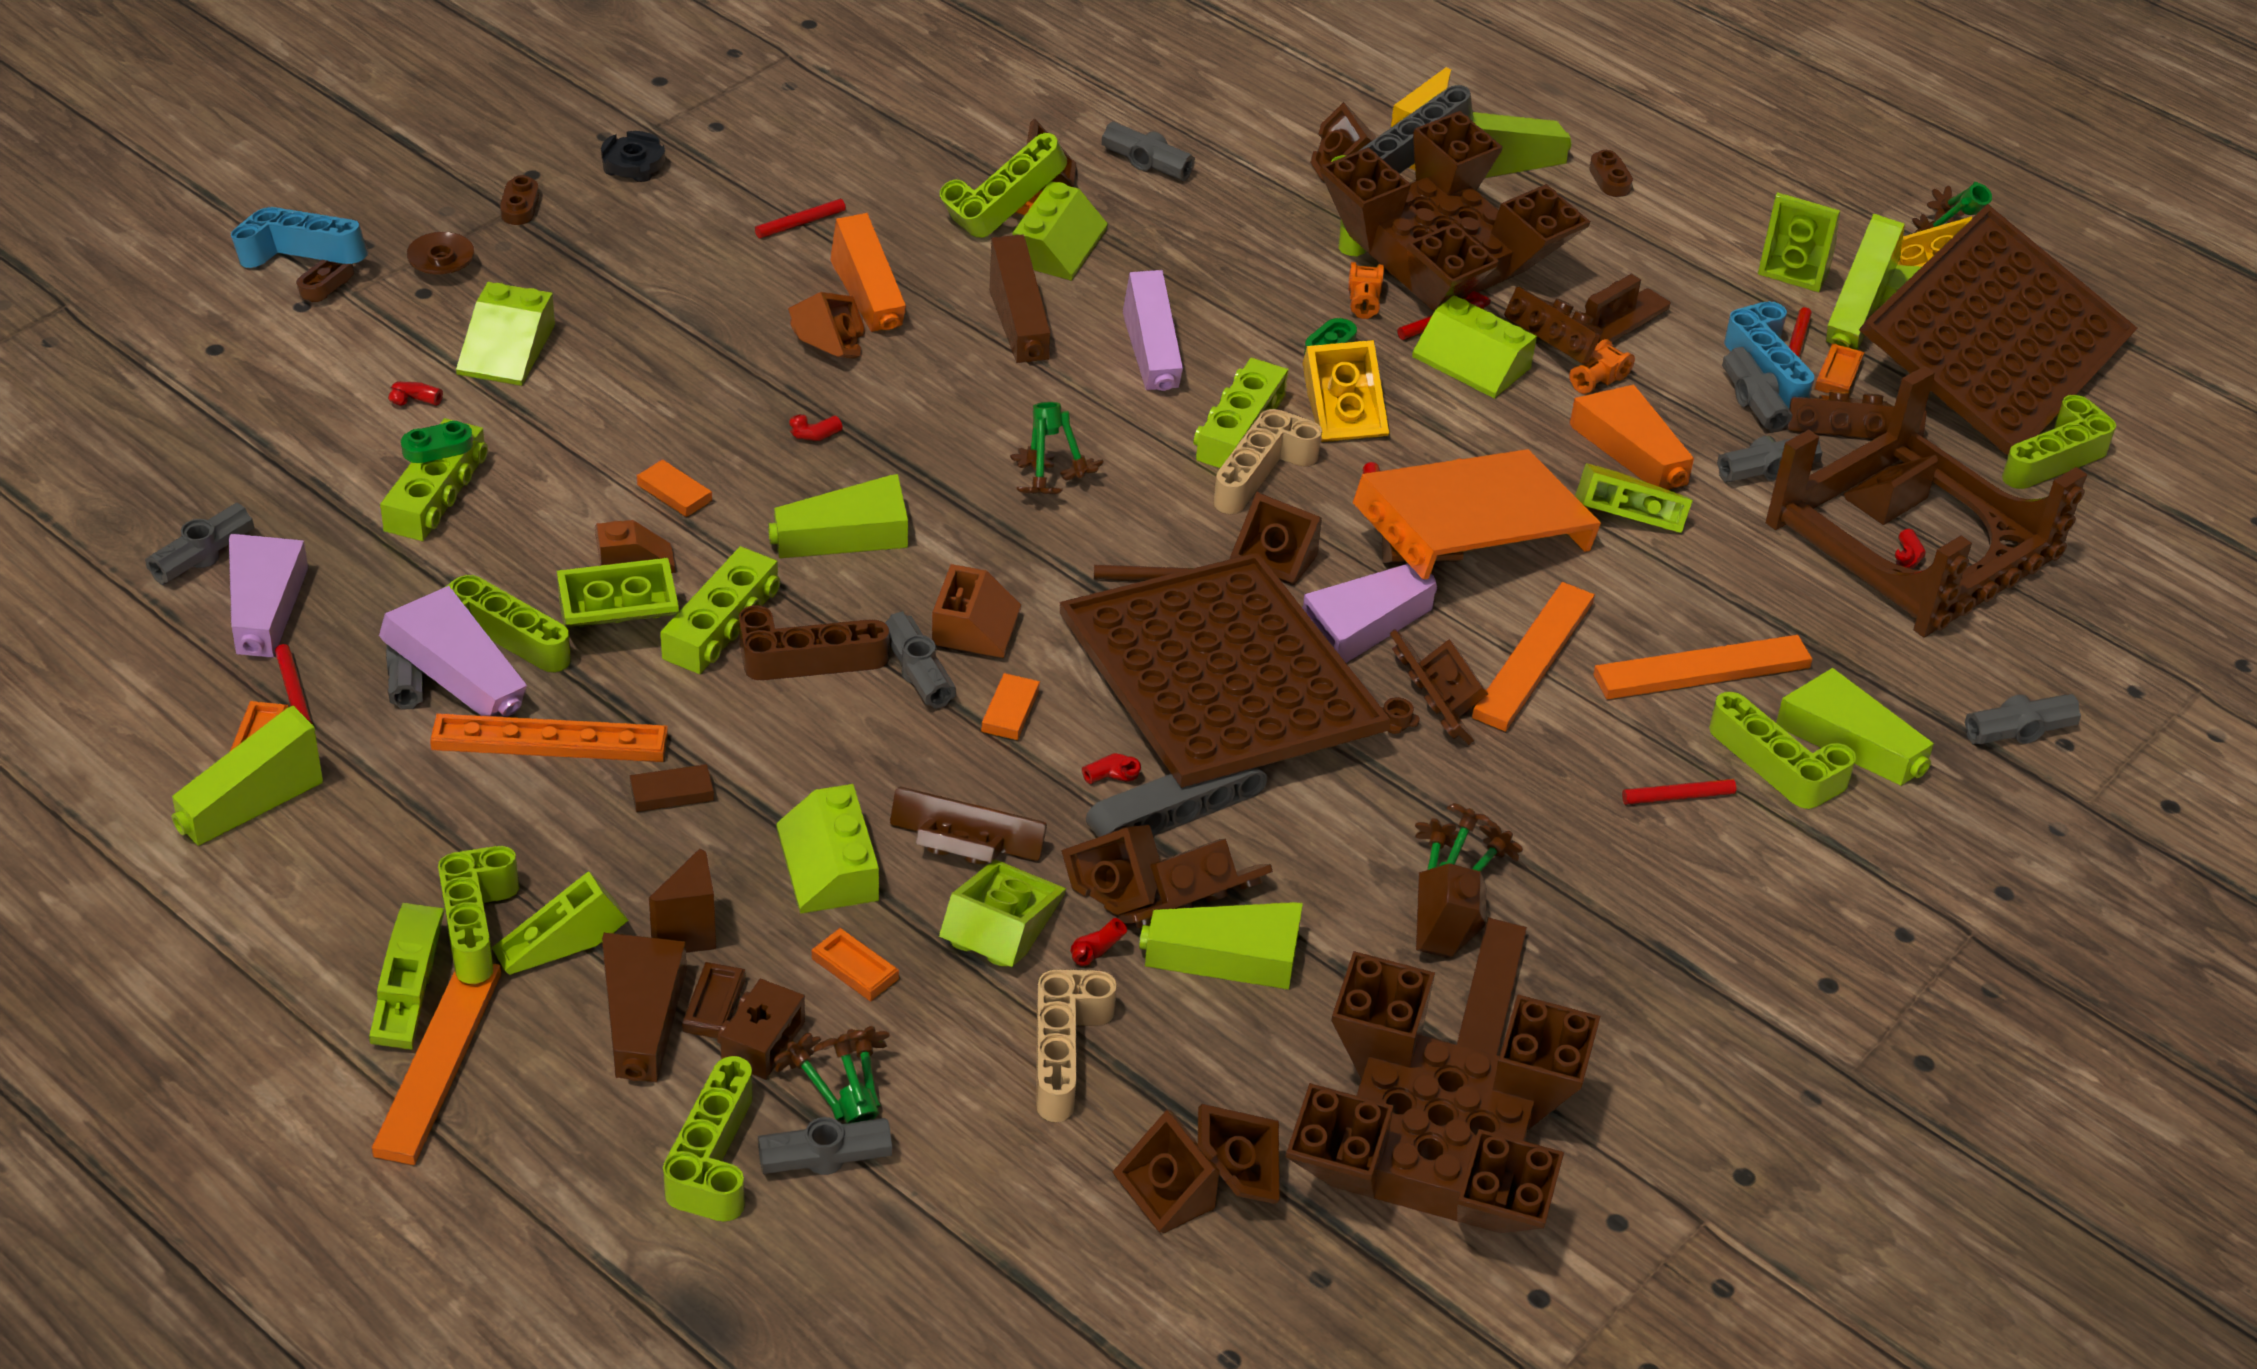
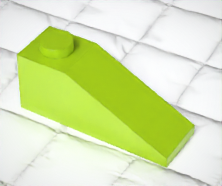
M1588 463L1585 464L1575 494L1584 506L1682 533L1693 501L1691 498L1623 473Z
M588 871L494 945L492 950L504 970L511 975L596 947L602 942L604 932L615 933L629 920L614 897Z

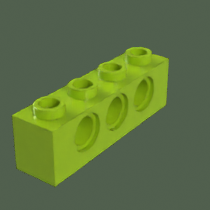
M1251 357L1243 369L1239 368L1237 370L1231 387L1224 389L1218 406H1213L1210 409L1207 422L1204 426L1200 425L1196 430L1193 444L1197 446L1196 461L1218 468L1222 467L1260 414L1269 409H1277L1284 399L1288 377L1287 368Z
M444 418L440 424L454 420ZM467 424L472 429L473 446L468 452L430 462H411L380 503L384 532L424 541L431 530L437 528L441 516L448 507L453 506L459 491L470 482L472 473L479 464L484 463L487 457L488 445L484 441L482 427Z
M740 546L660 632L662 659L697 674H701L710 663L716 662L721 651L739 635L740 612L748 606H763L769 598H773L777 594L780 587L778 561Z

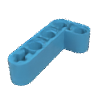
M267 207L254 212L231 232V238L239 262L245 268L260 266L277 253L319 260L323 259L342 264L357 263L368 255L358 221L352 219Z
M1768 301L1732 311L1724 339L1725 346L1730 351L1734 348L1744 347L1747 352H1750L1763 373H1773L1778 381L1779 396L1788 408H1790V401L1793 396L1810 398L1814 374L1781 340L1787 315L1785 307L1779 303Z

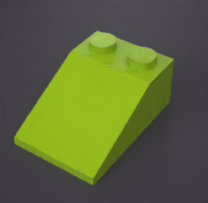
M1777 192L1758 275L1820 292L1829 274L1836 247L1840 210Z
M487 282L476 301L456 367V374L522 386L555 326L553 293L539 291L534 288H522L503 283Z
M995 859L951 894L939 937L951 941L952 946L957 949L975 951L987 956V959L995 965L1013 967L1028 953L1061 902L1067 888Z

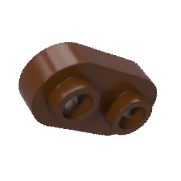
M1601 150L1594 153L1591 157L1589 170L1601 191L1613 197L1628 195L1631 191L1633 178L1622 159L1611 150Z
M519 175L507 182L500 203L501 219L511 225H522L532 220L539 199L537 181L528 176Z
M322 259L297 279L296 284L300 297L310 302H319L326 299L331 292L348 282L354 275L353 263L342 264Z

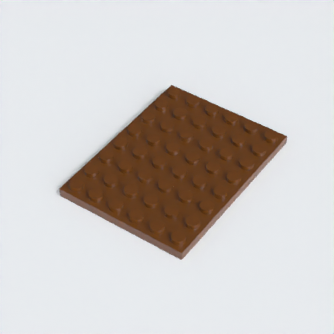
M1987 204L1863 323L1859 331L1910 374L1923 366L1935 372L1930 391L1970 423L1974 429L1995 444L2000 451L2008 455L2013 445L2039 435L2059 414L2064 397L2077 395L2138 328Z
M1258 552L1060 602V615L1181 788L1389 731L1390 718Z

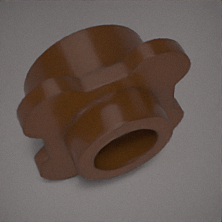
M1390 698L1384 703V707H1381L1390 718L1388 732L1392 734H1399L1409 726L1416 727L1419 725L1420 718L1418 715L1413 714L1414 707L1412 703L1404 698Z

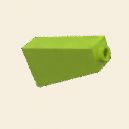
M1473 112V122L1503 147L1485 178L1566 164L1568 151L1571 149L1572 144L1571 137L1558 121Z
M1873 214L1829 320L1826 342L1855 350L1859 349L1865 336L1859 329L1877 310L1900 260L1905 223Z
M898 474L774 508L775 523H768L770 545H777L779 559L908 548V518Z
M1834 668L1782 698L1776 723L1785 731L1820 748L1832 743L1844 744L1855 752L1856 765L1900 786L1914 777H1922L1931 765L1929 758L1934 743Z
M294 705L288 707L172 796L175 813L171 817L177 831L181 835L187 834L197 846H200L322 784L323 778L314 726Z
M1290 902L1153 910L1150 926H1142L1139 949L1146 950L1145 967L1289 990L1303 903Z

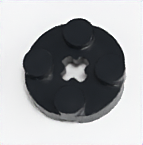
M627 131V137L617 139V134L612 135L601 146L603 170L608 175H617L633 178L637 182H646L652 178L653 173L663 167L665 163V147L660 145V139L657 136L643 131Z

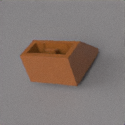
M951 564L932 612V640L937 646L1004 658L1021 611V604L987 570Z

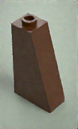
M1024 234L991 238L989 291L1016 363L1049 360L1050 329Z
M604 932L602 943L615 1078L657 1082L687 971L686 942Z

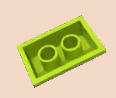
M1050 181L1015 228L1013 235L1024 234L1034 271L1072 281L1107 230L1108 223L1080 189L1067 186L1064 183Z
M1454 295L1435 310L1413 350L1412 357L1495 399L1531 368L1537 336Z
M668 558L557 571L563 625L567 628L676 615L679 612Z
M854 784L816 789L776 823L777 833L800 914L879 901V867Z

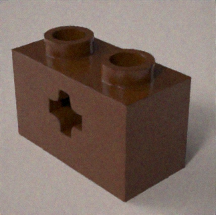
M760 978L751 992L747 991L743 994L737 1012L731 1021L726 1020L719 1030L717 1042L721 1044V1059L730 1056L741 1057L751 1065L752 1075L767 1080L777 1065L774 1061L775 1056L787 1050V1044L793 1041L805 1023V995Z

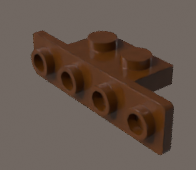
M1631 273L1623 279L1615 281L1602 291L1591 295L1585 304V313L1594 318L1592 324L1603 330L1597 344L1604 339L1614 342L1669 310L1671 302L1649 288L1639 292L1641 279Z
M1516 287L1504 313L1506 318L1582 364L1589 362L1603 332L1601 328L1592 324L1594 318L1578 310L1575 313L1572 312L1573 305L1557 298L1554 303L1540 299L1521 287Z
M1830 390L1829 396L1819 395V399L1793 396L1789 408L1793 415L1787 428L1790 431L1805 432L1811 430L1813 433L1876 439L1888 431L1894 406L1887 401H1883L1884 396L1863 394V399L1849 398V392ZM1926 410L1924 411L1918 432L1922 437H1924Z
M1394 629L1389 633L1397 644L1392 650L1405 666L1409 663L1413 668L1408 672L1409 676L1421 690L1423 688L1427 689L1429 693L1424 698L1436 714L1442 712L1445 718L1440 722L1453 739L1460 736L1470 745L1475 740L1460 719V716L1486 697L1488 692L1450 639L1421 660L1411 644Z
M901 786L895 790L890 817L891 825L918 831L916 844L926 846L929 852L938 855H948L950 853L965 856L964 859L974 864L992 863L1001 852L1037 861L1042 855L1047 824L1044 821Z
M1218 839L1150 864L1161 900L1121 914L1119 917L1123 923H1135L1136 928H1142L1143 925L1149 926L1153 910L1194 908L1193 901L1205 898L1206 902L1224 898L1229 895L1228 888L1239 885L1240 889H1246L1261 884L1263 882L1261 876L1273 872L1271 864H1258L1236 872L1226 839Z

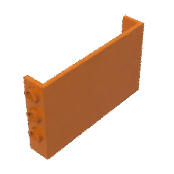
M1529 449L1365 473L1361 476L1353 500V504L1423 580L1429 579L1437 555L1568 534L1584 552L1590 551L1601 524Z

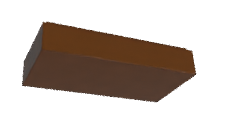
M707 764L630 775V786L636 812L714 801V791Z
M705 962L682 1022L684 1033L718 1038L722 1024L726 1020H731L746 979L745 969Z

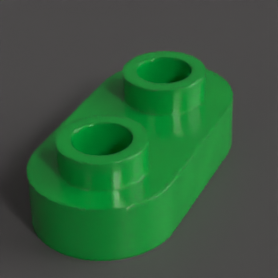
M1343 318L1328 320L1306 339L1304 355L1307 346L1356 342V325L1352 321Z
M449 421L439 425L413 429L401 438L402 455L407 461L412 463H425L461 455L468 452L473 446L472 429L469 425L460 421Z

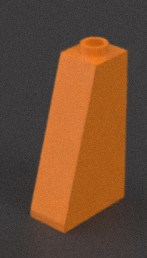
M868 213L837 218L830 260L849 295L854 297L857 308L871 332L878 330H891L902 326L906 304Z
M1634 384L1574 398L1570 426L1647 483L1666 490L1688 485L1694 461L1693 456Z

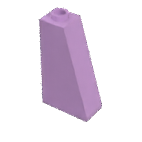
M1163 270L1130 272L1123 316L1145 389L1166 391L1171 388H1179L1183 366Z
M231 534L229 537L231 627L236 654L274 658L275 648L279 645L308 570L304 541Z
M1405 564L1304 594L1303 609L1347 663L1391 636L1389 633L1394 629L1399 631L1431 611L1434 595L1437 591V584L1432 574H1430L1429 579L1423 580L1409 564Z
M450 586L385 613L379 634L383 642L480 716L508 717L521 707L527 687L526 683Z

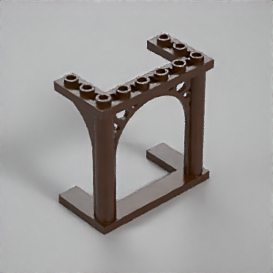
M1926 366L1902 378L1886 433L1810 475L1819 441L1818 435L1811 430H1807L1785 442L1765 522L1775 531L1787 525L1915 617L1916 622L1913 631L1923 638L1937 630H1943L1951 621L1959 616H1966L1974 607L1982 602H1989L1997 593L2005 588H2012L2020 579L2028 574H2035L2041 566L2049 561L2059 559L2067 548L2065 541L2069 530L2075 523L2076 517L2074 514L2078 503L2084 496L2085 490L2083 487L2087 477L2085 472L2075 467L2053 481L2049 496L2039 499L2019 498L1997 488L1919 435L1918 432L1935 372ZM1936 455L1938 464L1933 482L1963 502L1981 518L1989 532L1990 548L1980 561L1968 567V555L1972 543L1960 535L1937 549L1934 561L1927 569L1923 571L1913 570L1882 558L1814 510V508L1899 460L1909 462ZM2011 540L2020 544L2013 548L2003 545L2000 541Z

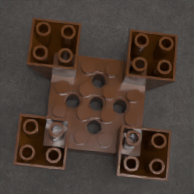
M1461 111L1414 129L1416 182L1410 184L1369 147L1322 165L1320 168V173L1349 236L1380 264L1384 265V268L1434 312L1454 295L1464 299L1473 291H1483L1527 271L1588 228L1591 222L1547 184L1501 203L1499 210L1496 209L1477 192V189L1500 155L1503 147Z
M1353 951L1331 1021L1361 1078V1083L1357 1095L1309 1083L1286 1152V1158L1334 1188L1489 1231L1507 1233L1544 1229L1564 1152L1525 1142L1526 1136L1530 1128L1582 1088L1601 1016L1517 994L1500 1056L1422 1036L1435 972Z

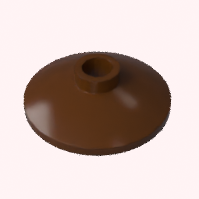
M433 232L422 235L415 239L407 249V259L410 265L428 274H449L459 271L469 265L474 258V246L471 241L460 234L452 232Z

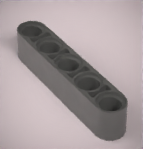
M1455 85L1445 89L1362 149L1369 147L1399 174L1415 163L1413 141L1415 128L1461 111L1473 121L1470 90L1462 85Z
M1255 767L1181 788L1173 775L1169 774L1101 800L1088 811L1086 823L1097 837L1126 827L1150 825L1153 836H1156L1258 795L1266 786L1267 775L1260 767Z

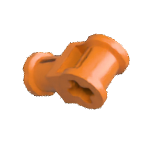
M1351 262L1348 291H1350V299H1352L1350 303L1351 311L1356 317L1369 319L1379 312L1384 265L1378 264L1377 267L1357 266L1356 262ZM1363 302H1366V310H1363Z
M1604 339L1597 344L1587 364L1571 369L1569 379L1574 389L1579 393H1590L1599 382L1608 386L1616 380H1623L1633 368L1635 357L1629 352L1623 353L1614 348L1611 341Z

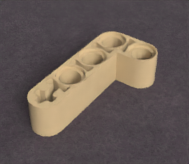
M1269 409L1261 413L1217 472L1214 507L1226 514L1241 512L1279 459L1299 466L1315 464L1318 461L1320 452L1321 427L1311 420L1282 410Z
M1050 970L1043 973L1039 978L1037 994L1036 1107L1039 1115L1047 1121H1064L1074 1111L1076 1091V1025H1104L1114 1017L1117 984L1112 975L1106 972L1095 970Z

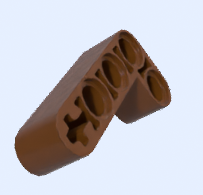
M760 605L748 606L739 614L740 649L744 671L748 677L754 680H774L874 670L882 668L889 661V628L884 622L879 620H860L775 629L773 615L766 607Z

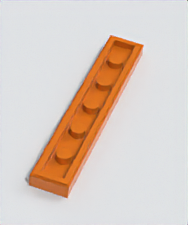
M1561 582L1487 688L1488 695L1474 707L1473 719L1502 731H1507L1593 605L1595 594Z
M1799 635L1595 665L1593 675L1606 700L1808 669L1811 667L1812 657Z
M436 714L430 744L431 750L664 762L668 726Z
M493 964V974L490 978L477 984H468L460 981L454 971L372 1146L373 1157L410 1165L416 1164L501 977L500 965Z

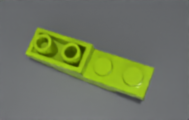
M402 903L391 934L378 984V999L369 1035L370 1044L413 1049L426 984H429L444 908Z

